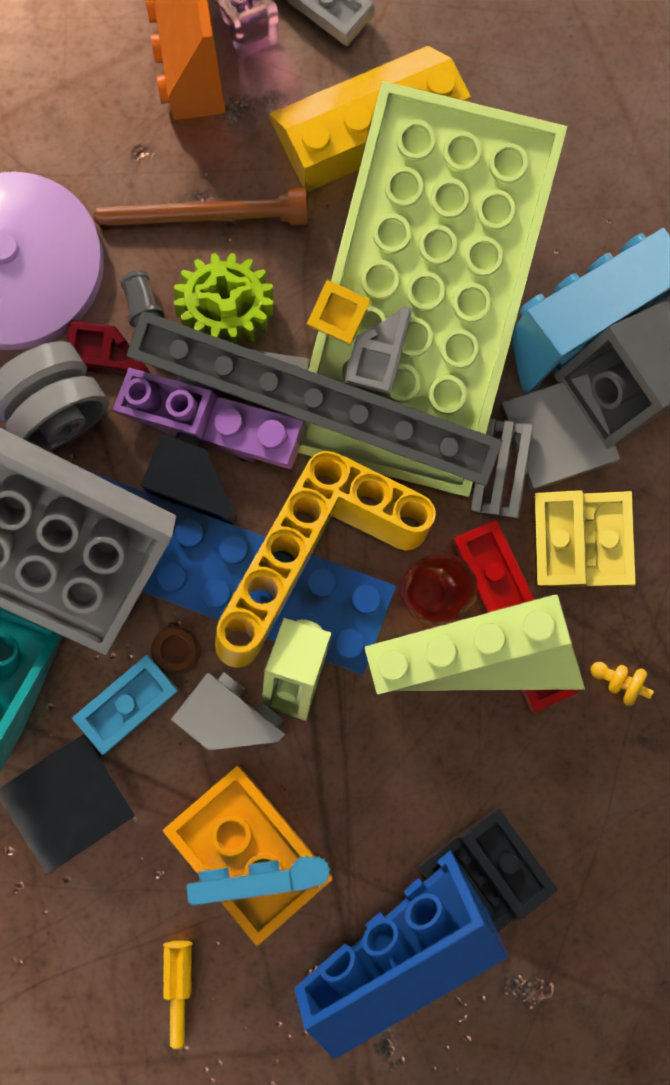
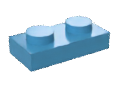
M146 654L72 717V719L102 755H106L180 691L157 666L152 657Z

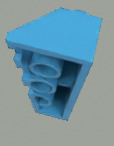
M664 227L648 237H645L643 233L636 235L620 249L621 253L613 257L610 253L603 255L587 269L588 273L581 278L577 273H574L560 282L553 290L554 294L545 299L542 294H539L521 307L519 313L522 317L514 326L511 339L521 389L525 394H529L538 388L553 369L558 372L608 327L657 305L670 297V235Z

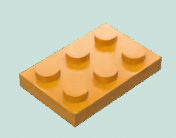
M240 765L232 769L162 830L198 875L199 871L229 867L230 877L249 875V864L279 860L280 870L290 869L299 857L308 856L312 858L314 855ZM330 874L327 877L328 881H325L323 886L318 885V888L313 885L311 889L220 902L254 944L258 946L331 882L333 877Z

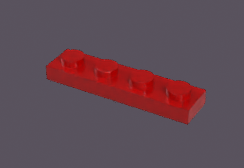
M497 519L453 538L452 543L485 613L535 600ZM577 689L522 690L532 713H536L579 693Z

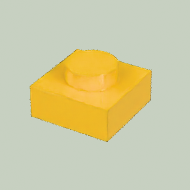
M326 280L309 317L307 326L351 346L371 304V300Z

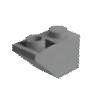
M225 672L219 678L211 673H207L171 718L175 724L208 750L279 742L286 734L279 727L284 719L263 702L257 708L253 707L241 697L246 689Z

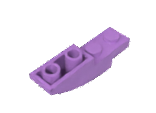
M128 368L113 411L119 415L175 437L178 432L184 433L202 441V446L251 462H255V459L291 470L307 429V425L303 420L220 398L212 390Z

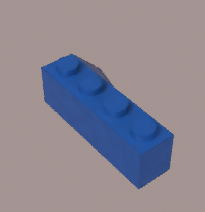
M451 850L437 861L441 868L424 883L418 878L403 891L407 898L384 917L379 912L366 924L367 930L364 936L352 947L343 944L294 988L305 1031L334 1059L509 958L490 915Z

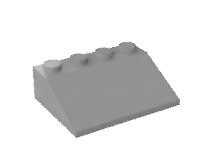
M0 428V607L106 655L169 544L173 534L176 515Z

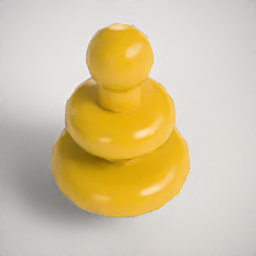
M596 662L591 666L590 671L595 679H605L610 682L608 690L612 694H617L620 689L626 691L623 697V702L626 706H632L638 695L651 699L654 691L643 686L647 678L646 670L642 668L637 669L632 678L627 676L628 668L625 665L618 666L615 671L609 669L603 662Z

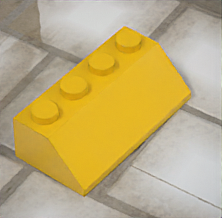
M426 46L269 113V119L302 187H307V193L360 170L382 81L470 102L471 95L452 58Z

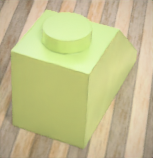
M286 618L283 619L265 668L262 702L274 711L301 720H307L327 654L331 636L330 632L322 630L318 624L309 620L300 619L293 621Z

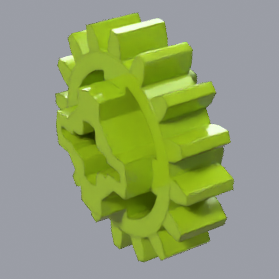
M213 253L211 254L210 264L205 265L199 259L194 260V273L182 270V284L174 285L176 317L180 318L181 325L222 340H228V342L236 345L238 344L237 338L242 336L245 340L252 343L254 341V328L266 331L267 317H273L274 313L273 285L266 283V271L264 269L253 273V260L249 258L242 264L236 263L235 253H230L227 261H220L218 255Z

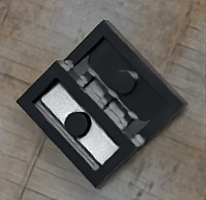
M85 734L49 755L0 788L1 803L46 876L135 817L132 809Z
M500 808L494 809L474 822L415 866L426 881L441 868L437 861L451 850L490 915L497 932H500L514 919L521 921L558 890Z

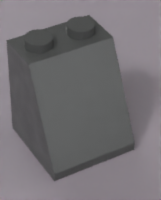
M670 298L608 327L554 374L558 383H564L607 449L670 411ZM588 374L592 395L600 405L611 433L610 436L571 379Z

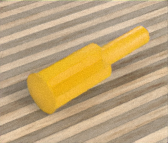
M174 940L163 944V998L170 1000V1047L176 1050L182 1049L185 1046V999H189L192 994L193 943L185 940Z

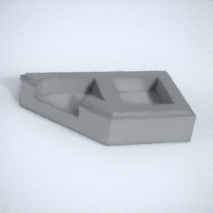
M405 306L396 314L356 336L344 381L345 384L391 395L413 308Z

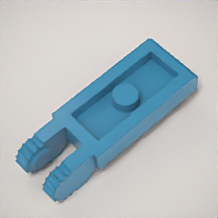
M313 855L312 858L308 856L299 857L290 869L284 870L279 869V860L249 864L250 874L230 877L229 867L199 871V882L186 884L188 903H191L192 906L311 889L313 885L318 888V885L323 886V883L328 881L327 877L330 876L329 870L331 869L328 868L329 863L324 861L325 858L322 859L320 856L315 857Z

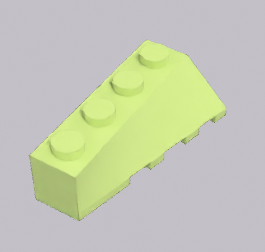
M558 594L364 647L377 695L390 691L585 689Z

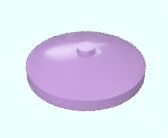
M24 172L0 173V349H29L57 339L68 332L71 320L80 321L84 317L100 289L104 270V253L100 235L90 214L79 199L69 190L39 175Z

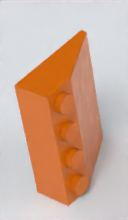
M145 0L149 22H157L159 34L151 35V43L155 62H163L164 75H157L161 104L170 103L174 120L226 113L209 0Z

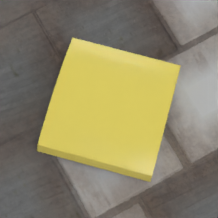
M582 490L535 493L538 586H636L632 491L584 494Z

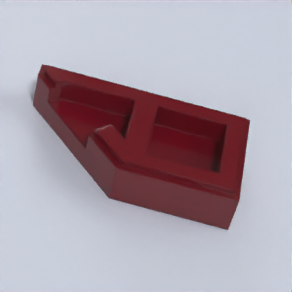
M76 320L70 321L66 342H70L87 366V371L126 376L128 368L150 373L143 362L126 356L130 345L116 326Z

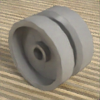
M56 341L39 345L23 352L0 368V422H7L6 431L48 452L67 445L83 435L107 412L110 403L93 377L85 376L87 366L70 342Z

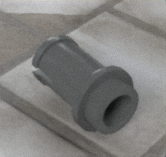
M134 271L122 277L123 280H120V285L124 290L131 312L128 317L130 326L136 328L142 311L163 318L164 311L162 307L156 304L148 274L144 271Z

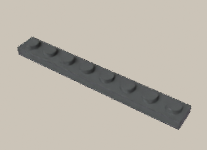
M145 311L141 312L126 355L137 361L486 486L503 442V440Z

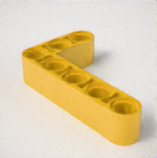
M321 451L315 454L306 465L219 620L215 641L216 653L219 659L226 665L237 668L247 666L258 656L332 516L395 548L405 551L414 550L424 542L434 523L436 512L432 502L424 495L338 453ZM325 476L332 479L335 484L326 485L319 482L316 478ZM359 497L371 498L377 505H365L359 500ZM306 513L312 516L315 521L304 523L299 521L295 515ZM401 517L412 518L419 527L406 525ZM277 551H285L290 553L295 560L283 563L275 559L272 554ZM256 590H263L271 594L274 600L268 604H260L252 600L249 594ZM233 631H242L249 635L252 641L246 646L238 647L229 643L226 636Z

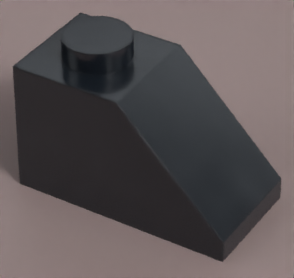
M178 432L175 438L161 433L141 483L144 491L235 525L237 516L206 449L202 448L203 442L184 433Z

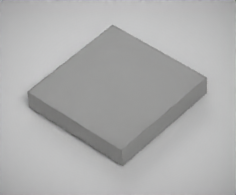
M588 374L571 379L610 436L611 433L600 405L592 395ZM563 382L503 402L499 406L504 421H511L517 424H533L534 426L526 480L531 491L616 463L620 460L616 446L613 445L608 449L606 448ZM513 434L512 443L518 456L521 435Z

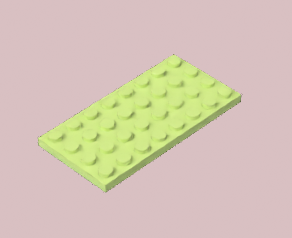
M382 81L331 282L371 300V304L356 336L396 314L405 306L413 309L391 395L362 388L359 389L486 434L568 126ZM318 331L308 370L344 383L355 339L352 345L349 346ZM304 421L307 429L298 451L299 454L313 457L321 451H332L384 476L465 497L470 496L472 481Z

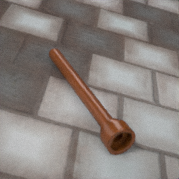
M307 187L288 188V193H280V198L101 207L94 212V220L100 226L281 217V221H290L291 226L309 225Z

